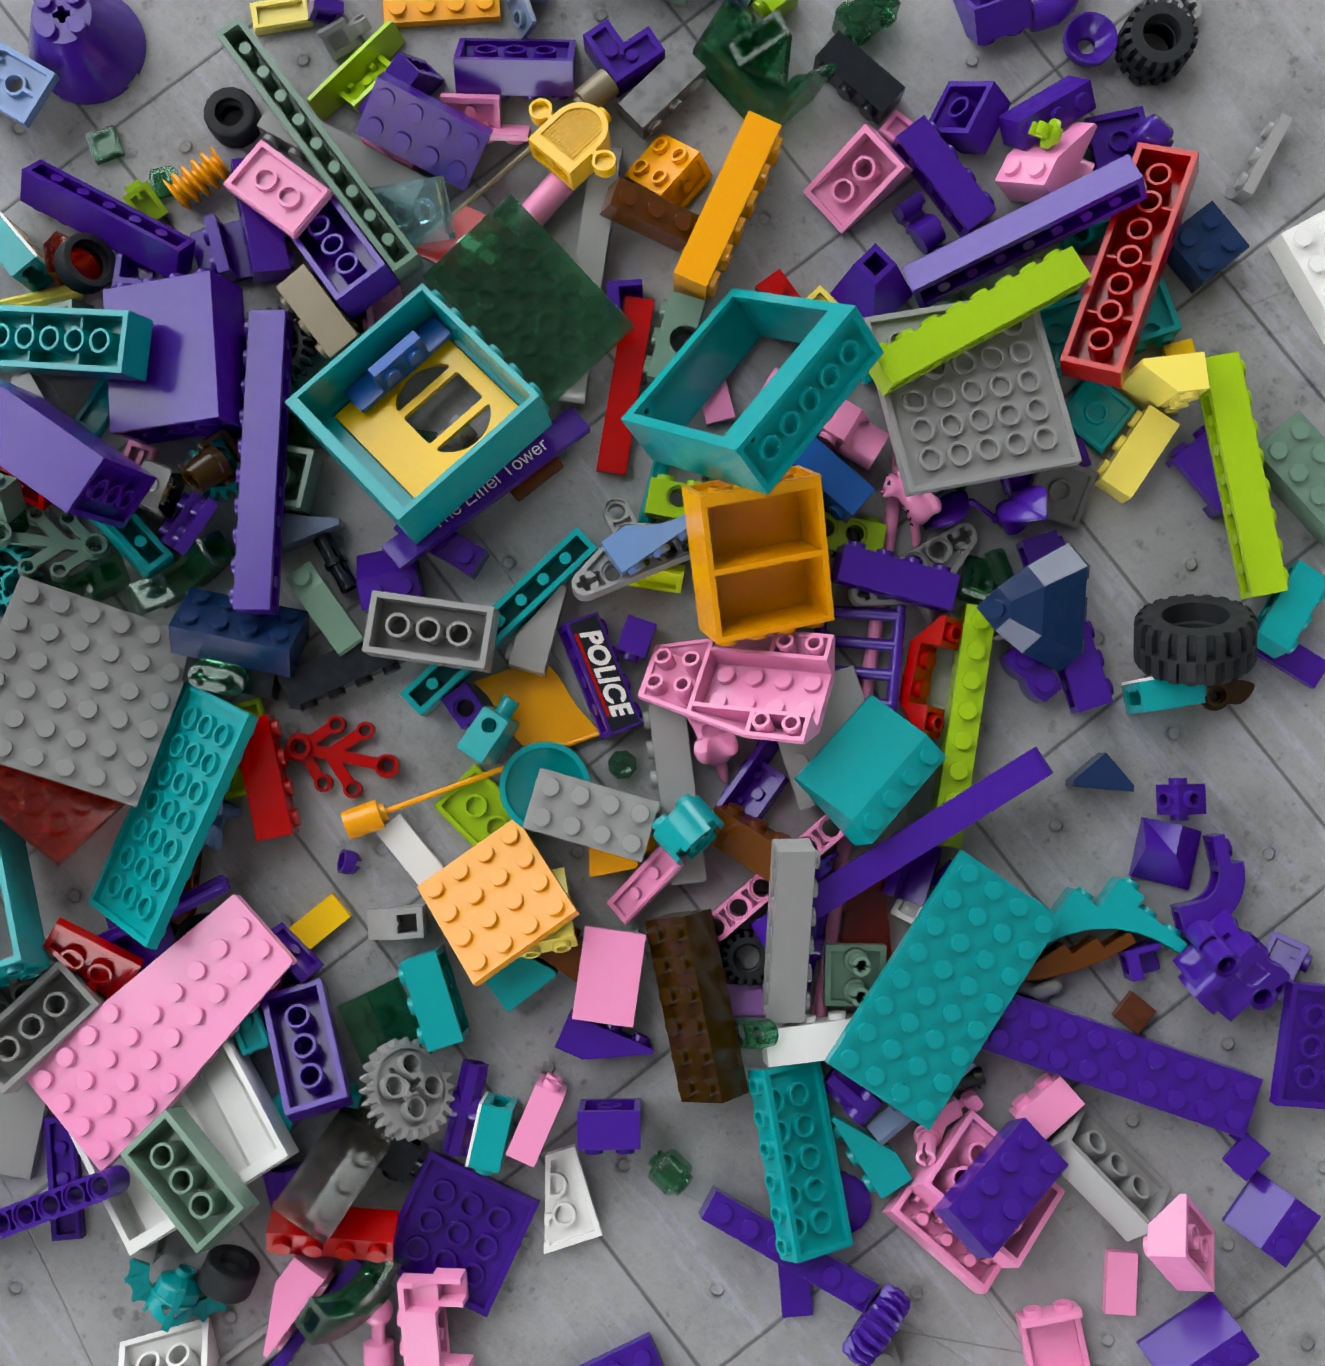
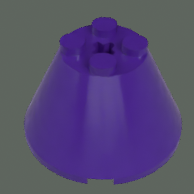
M33 0L28 45L29 57L56 73L60 78L52 90L54 94L71 103L92 105L112 100L128 89L127 85L136 73L140 74L146 57V38L139 19L122 0Z

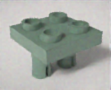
M824 943L823 1005L859 1007L886 965L887 945L885 943Z

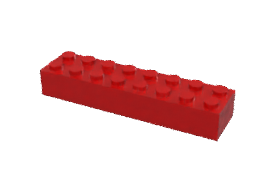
M1138 142L1132 160L1143 176L1148 198L1111 216L1091 272L1092 277L1088 280L1060 358L1063 376L1122 389L1199 172V152Z

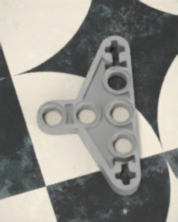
M612 498L603 507L604 521L611 535L625 525L645 526L658 524L638 523L629 504L621 498ZM614 507H620L625 511V515L620 519H613L608 515V512ZM676 538L668 544L677 550V554L674 557L665 558L660 556L655 559L652 555L647 558L650 562L647 568L641 569L632 576L627 572L616 581H610L605 577L606 571L615 568V566L600 546L572 578L573 594L580 601H591L690 560L688 538L682 541V545H686L685 552L682 551L679 538ZM594 573H600V580L603 586H599V581H596ZM586 581L587 584H590L591 590L585 591L584 588H580V582Z
M969 523L955 525L897 558L905 560V557L913 556L923 560L922 565L933 567L935 564L951 568V573L956 574L977 542V530ZM960 532L967 533L968 537L965 538V542L961 541L952 545L949 541L958 537ZM935 542L942 544L945 551L941 559H936L931 554V546ZM848 588L847 591L849 601L859 607L911 605L871 593L865 594V600L864 597H857L856 593L860 590ZM918 607L928 626L935 621V611ZM954 608L952 611L946 612L947 616L956 619Z

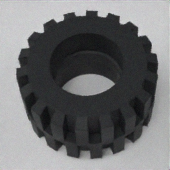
M1147 0L1145 5L1143 3L1139 4L1130 13L1120 29L1115 49L1118 53L1115 59L1116 63H1122L1119 69L1122 73L1127 71L1130 74L1128 78L1132 81L1137 78L1140 80L1139 84L1146 85L1150 81L1151 86L1158 85L1161 80L1163 83H1166L1180 72L1193 54L1198 39L1195 38L1199 33L1198 27L1193 26L1196 21L1194 16L1187 15L1189 9L1185 6L1183 8L1178 7V1L1172 0L1171 3H1168L1167 0H1158V2ZM1151 33L1160 36L1167 44L1168 50L1158 51L1153 49L1146 43L1143 34Z

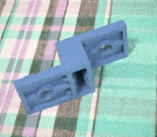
M0 41V112L29 129L60 78L53 71ZM15 81H23V86L19 91L10 92V88Z

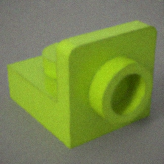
M137 179L124 188L127 194L122 196L123 200L127 205L156 220L169 212L148 181L141 183Z

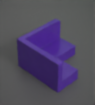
M608 19L583 34L585 53L597 70L603 69L612 77L619 89L617 98L638 85L665 59V49L649 26L623 42Z

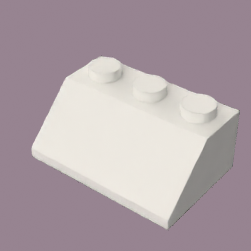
M207 1317L205 1322H201L199 1319L171 1327L168 1332L161 1330L120 1342L118 1366H221L218 1362L220 1354L211 1319Z

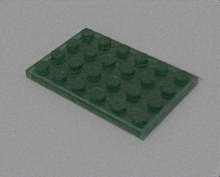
M511 193L423 275V278L430 286L443 296L446 303L451 308L455 307L462 314L465 323L469 327L473 325L481 332L485 338L484 342L488 346L494 344L503 354V360L508 365L514 363L524 375L522 378L528 384L533 382L544 394L541 399L549 408L635 328L634 324Z

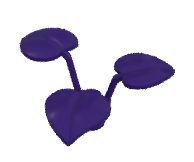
M1009 478L1003 479L1009 499L999 502L995 508L996 512L992 513L975 499H968L966 491L951 492L939 498L942 503L941 512L933 515L928 522L923 524V527L926 531L930 528H942L958 523L968 514L970 506H975L991 518L993 523L1000 522L1007 535H1016L1026 528L1029 521L1048 520V494L1042 486H1030L1021 489L1013 495Z

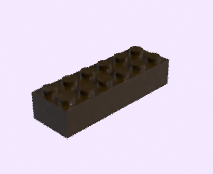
M712 910L674 912L644 920L681 1102L725 1103L749 1093Z

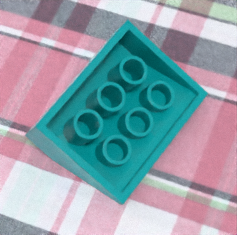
M869 695L798 773L794 780L855 846L872 844L946 759V756L927 734L876 697Z

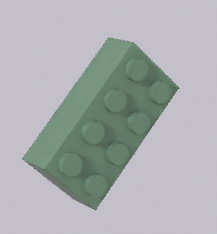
M1298 411L1282 421L1258 445L1264 453L1263 469L1266 475L1265 478L1270 482L1271 490L1321 545H1324L1325 438L1301 411Z
M183 1106L165 1109L120 1153L124 1161L196 1254L214 1248L260 1203Z

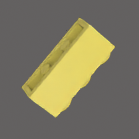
M1151 405L1143 411L1137 410L1127 423L1130 429L1125 436L1121 434L1111 447L1114 453L1109 460L1105 458L1096 469L1099 473L1094 485L1122 504L1133 497L1180 426L1179 423Z

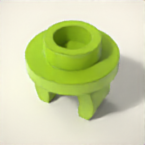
M1053 118L1049 123L1041 120L1038 123L1032 122L1028 134L1040 138V147L1048 150L1052 145L1055 146L1060 141L1063 129L1061 128V121Z

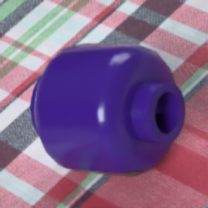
M1151 114L1146 119L1141 115L1128 129L1132 133L1129 137L1128 145L1134 151L1138 142L1171 147L1174 143L1172 139L1174 134L1173 128L1157 114Z

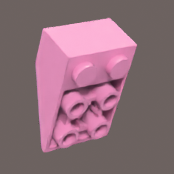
M296 1254L278 1278L274 1287L263 1356L267 1358L274 1348L278 1351L282 1349L293 1331L310 1311L315 1301L322 1295L336 1274L332 1271V1268L338 1261L334 1257L320 1256L312 1258Z

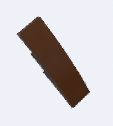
M1118 930L1101 942L1098 938L1088 935L1069 948L1064 943L1056 941L1041 952L1024 981L1050 978L1083 969L1110 958L1135 944L1136 941L1131 933L1125 930Z

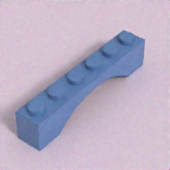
M685 514L660 524L645 526L625 525L602 541L601 548L621 576L627 572L632 576L646 566L643 563L644 560L652 555L657 559L671 548L668 545L676 538H679L680 541L688 538Z

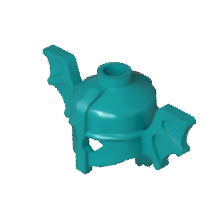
M130 1258V1269L124 1278V1282L128 1283L132 1288L131 1301H145L146 1303L142 1311H146L149 1308L153 1317L162 1324L160 1330L168 1332L170 1327L189 1322L191 1316H197L201 1322H205L211 1313L216 1311L224 1312L226 1310L227 1304L213 1301L207 1296L200 1297L202 1291L199 1288L197 1279L194 1277L196 1270L191 1266L180 1264L177 1270L162 1271L156 1282L152 1284L149 1277L150 1264L139 1259ZM163 1309H171V1311L168 1314H164Z

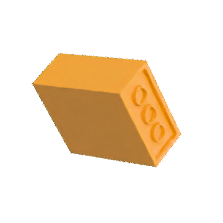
M799 465L791 466L768 495L720 480L681 486L699 630L720 646H732L737 644V640L746 638L749 640H761L766 638L767 634L776 632L778 634H791L796 631V628L805 626L807 628H820L824 626V622L835 620L821 474Z

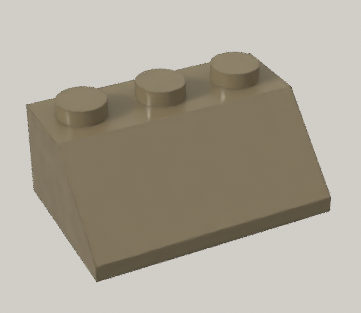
M302 264L276 286L282 295L280 298L281 303L290 313L295 312L300 318L297 322L298 325L309 337L313 335L318 342L315 347L326 360L336 358L365 333L355 318L353 320L350 319L316 272L306 265Z

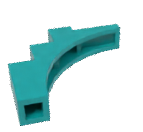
M1112 876L1093 902L1091 901L1094 897L1083 888L1078 887L1075 890L1066 887L1050 908V911L1062 918V921L1048 943L1065 935L1090 929H1119L1147 936L1160 942L1161 945L1169 950L1180 954L1187 945L1185 941L1179 938L1182 933L1169 923H1165L1163 926L1155 920L1157 914L1147 906L1141 904L1138 907L1145 896L1137 891L1140 886L1126 876L1122 879ZM1032 897V898H1033L1034 900H1036L1038 903H1040L1041 905H1043L1044 907H1046V906H1045L1043 903H1041L1039 900H1037L1036 898Z

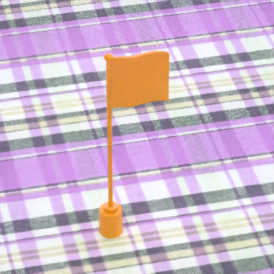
M549 665L545 677L510 668L473 682L486 694L494 707L498 706L504 694L520 703L512 718L520 723L514 737L523 747L536 742H554L569 748L600 736L597 728L577 707L561 679ZM505 765L386 808L384 803L379 804L374 799L341 811L345 830L350 840L386 828L385 821L390 820L389 813L501 773Z

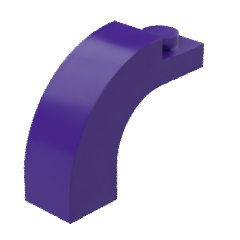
M1211 833L1202 835L1210 867V877L1204 891L1191 900L1170 904L1175 928L1182 933L1181 936L1186 937L1188 927L1195 921L1206 920L1210 922L1224 909L1232 914L1241 900L1245 886L1244 861L1230 859V856H1232V846L1230 841L1225 838V834Z

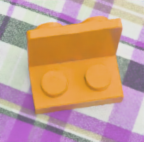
M661 133L624 174L628 181L683 208L713 176L700 151L664 133Z

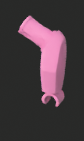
M971 1089L964 1090L959 1100L952 1095L930 1130L917 1124L913 1137L918 1144L916 1160L919 1164L926 1166L928 1156L929 1166L934 1164L936 1161V1147L942 1142L946 1126L963 1116L961 1111L963 1107L974 1112L979 1111L983 1107V1102L975 1091Z

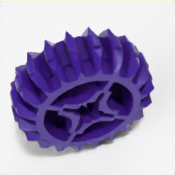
M890 1283L883 1285L877 1294L874 1295L865 1313L860 1315L843 1343L842 1352L855 1365L870 1366L874 1363L876 1358L886 1348L910 1309V1299L904 1295L905 1293L901 1289L894 1287Z

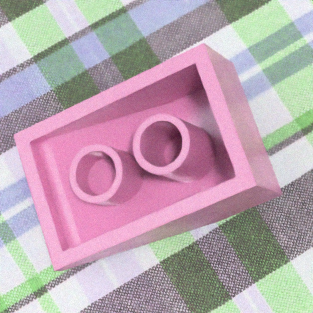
M1072 122L1062 128L1063 133L1057 145H1052L1048 150L1041 148L1040 142L1025 151L1014 148L1007 155L995 182L1010 201L1031 203L1069 184L1097 129V125L1095 123Z
M864 124L806 187L803 193L841 234H844L890 195L913 169L875 128Z

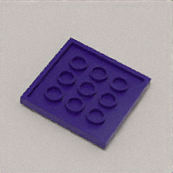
M1286 980L1269 1102L1276 1106L1325 1109V984Z
M430 1148L399 1213V1230L393 1262L383 1261L376 1263V1265L399 1276L403 1273L433 1274L437 1267L466 1269L469 1298L464 1307L487 1317L540 1200L490 1176L478 1174L475 1172V1169L466 1167L465 1164Z

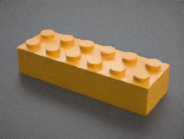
M748 111L673 272V291L704 299L705 304L709 297H715L721 283L719 281L722 273L721 270L727 271L733 257L731 253L734 245H739L745 232L746 218L749 220L752 218L757 206L758 194L764 192L769 180L768 174L771 166L775 167L780 157V148L784 138L780 137L781 124Z

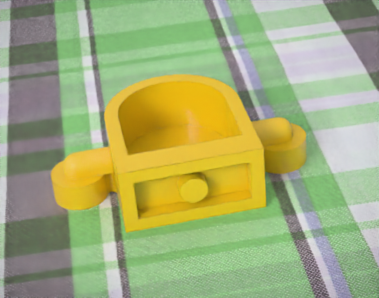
M539 98L529 105L531 121L535 125L541 126L528 138L532 157L573 191L593 172L602 178L610 177L616 172L617 162L614 153L611 152V137L608 126L612 119L603 107L598 108L589 103L577 102L562 107L554 114L552 104L547 99Z

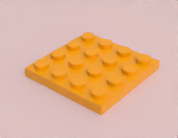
M513 819L417 886L471 982L476 987L483 984L580 914L527 830L518 825Z

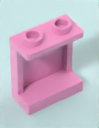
M1059 1299L1054 1301L1053 1305L1044 1307L1030 1305L1024 1307L1023 1311L1015 1312L1026 1366H1090L1081 1323L1083 1313L1075 1301Z

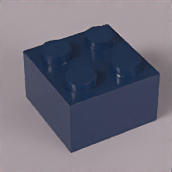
M1211 201L1179 226L1166 263L1188 290L1194 293L1237 259L1250 245L1217 205Z

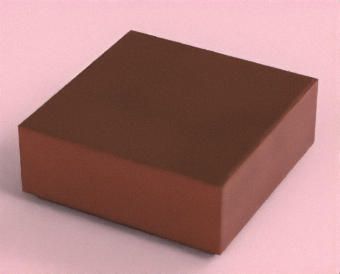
M1129 990L1111 1014L1138 1035L1156 1013V1010Z

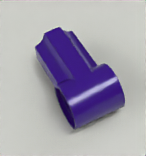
M835 1068L831 1069L823 1078L826 1093L844 1107L843 1110L862 1127H865L883 1105V1102L877 1096Z

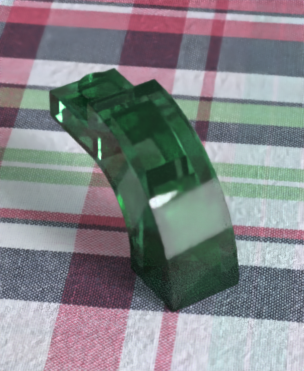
M120 553L90 561V564L85 569L69 576L65 582L58 583L52 581L45 584L101 602L125 589L130 584L131 579Z

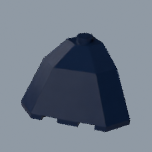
M1067 543L1026 566L995 589L976 608L994 630L1021 653L1061 672L1084 653L1085 640H1083V628L1087 614L1088 597H1086L1087 579H1089L1090 565L1071 543Z

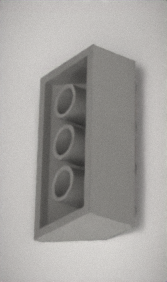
M1084 1099L1082 1101L1085 1105L1048 1137L1046 1141L1068 1164L1062 1175L1128 1242L1148 1234V1224L1161 1213L1170 1187Z

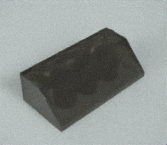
M350 1107L340 1108L271 1207L323 1244L334 1233L396 1138L395 1133L385 1136V1125L377 1129L375 1128L378 1118L376 1116L367 1118L368 1113L371 1111L370 1109L363 1107L359 1109Z

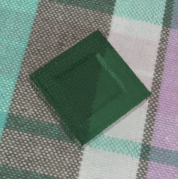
M114 125L85 134L93 159L97 165L125 156Z

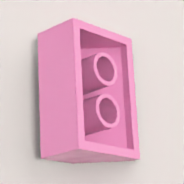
M1179 1194L1148 1224V1236H1145L1143 1239L1144 1253L1177 1291L1215 1292V1230L1188 1195Z

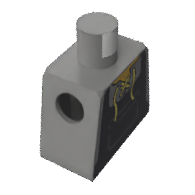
M145 460L141 467L154 475L157 480L137 510L141 514L164 522L167 517L172 519L176 509L175 505L180 499L186 484L182 478L181 469L161 461Z

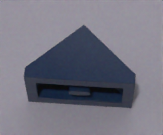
M1106 752L1097 753L1068 777L1065 786L1134 792L1133 783Z

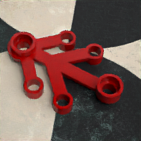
M335 715L330 717L325 725L309 735L295 733L288 738L285 744L288 757L294 762H302L314 780V787L319 792L330 791L334 786V780L330 775L322 772L314 757L327 760L343 785V792L348 798L359 797L363 792V786L359 781L353 779L344 763L375 769L376 773L383 778H392L400 771V761L392 754H383L377 758L346 751L363 739L369 740L375 736L376 728L370 722L359 723L356 730L330 747L317 744L332 733L340 734L345 731L347 722L341 716ZM335 719H339L342 723L339 730H334L332 727ZM364 725H368L371 728L368 736H363L361 733ZM300 742L306 745L304 753L297 751V745ZM388 760L394 764V768L390 772L384 769V763ZM323 777L329 781V785L325 789H322L319 785V781ZM352 783L358 787V792L355 795H351L348 791Z

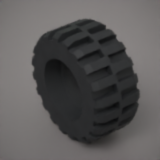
M1185 594V596L1179 597L1175 595L1169 596L1168 599H1157L1153 604L1148 603L1144 605L1135 616L1134 661L1147 676L1152 675L1155 680H1165L1169 684L1174 685L1186 684V686H1213L1215 683L1225 684L1231 682L1232 679L1238 680L1245 674H1248L1257 662L1258 618L1247 605L1243 606L1242 602L1237 600L1231 601L1227 597H1212V595L1205 594L1203 596Z

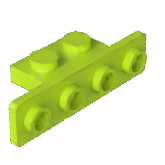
M391 20L385 22L307 97L306 102L320 120L325 121L343 103L347 104L359 115L361 114L358 109L373 89L377 77L383 71H386L391 63L389 59L406 42L394 22Z

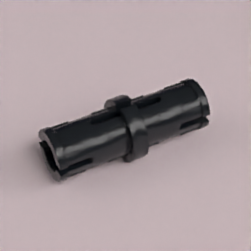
M330 533L320 535L313 543L323 557L326 571L331 572L342 594L354 590L357 587V582L347 565L348 560L346 556L340 553Z

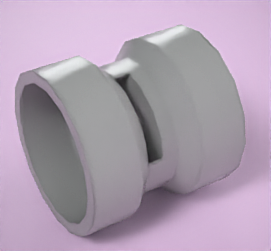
M457 414L449 420L448 427L460 418ZM467 425L445 446L451 452L464 450V444L467 441H472L477 432L470 425ZM446 429L440 430V432L436 435V438L440 434H442Z

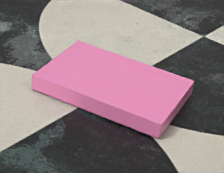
M262 139L223 184L229 192L295 241L333 196L330 189Z
M585 926L572 1019L633 1028L646 934Z

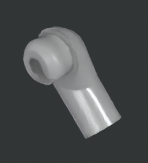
M1058 975L1045 978V981L1039 984L1023 981L1016 993L1038 1001H1044L1061 992L1063 987L1061 984L1062 979Z

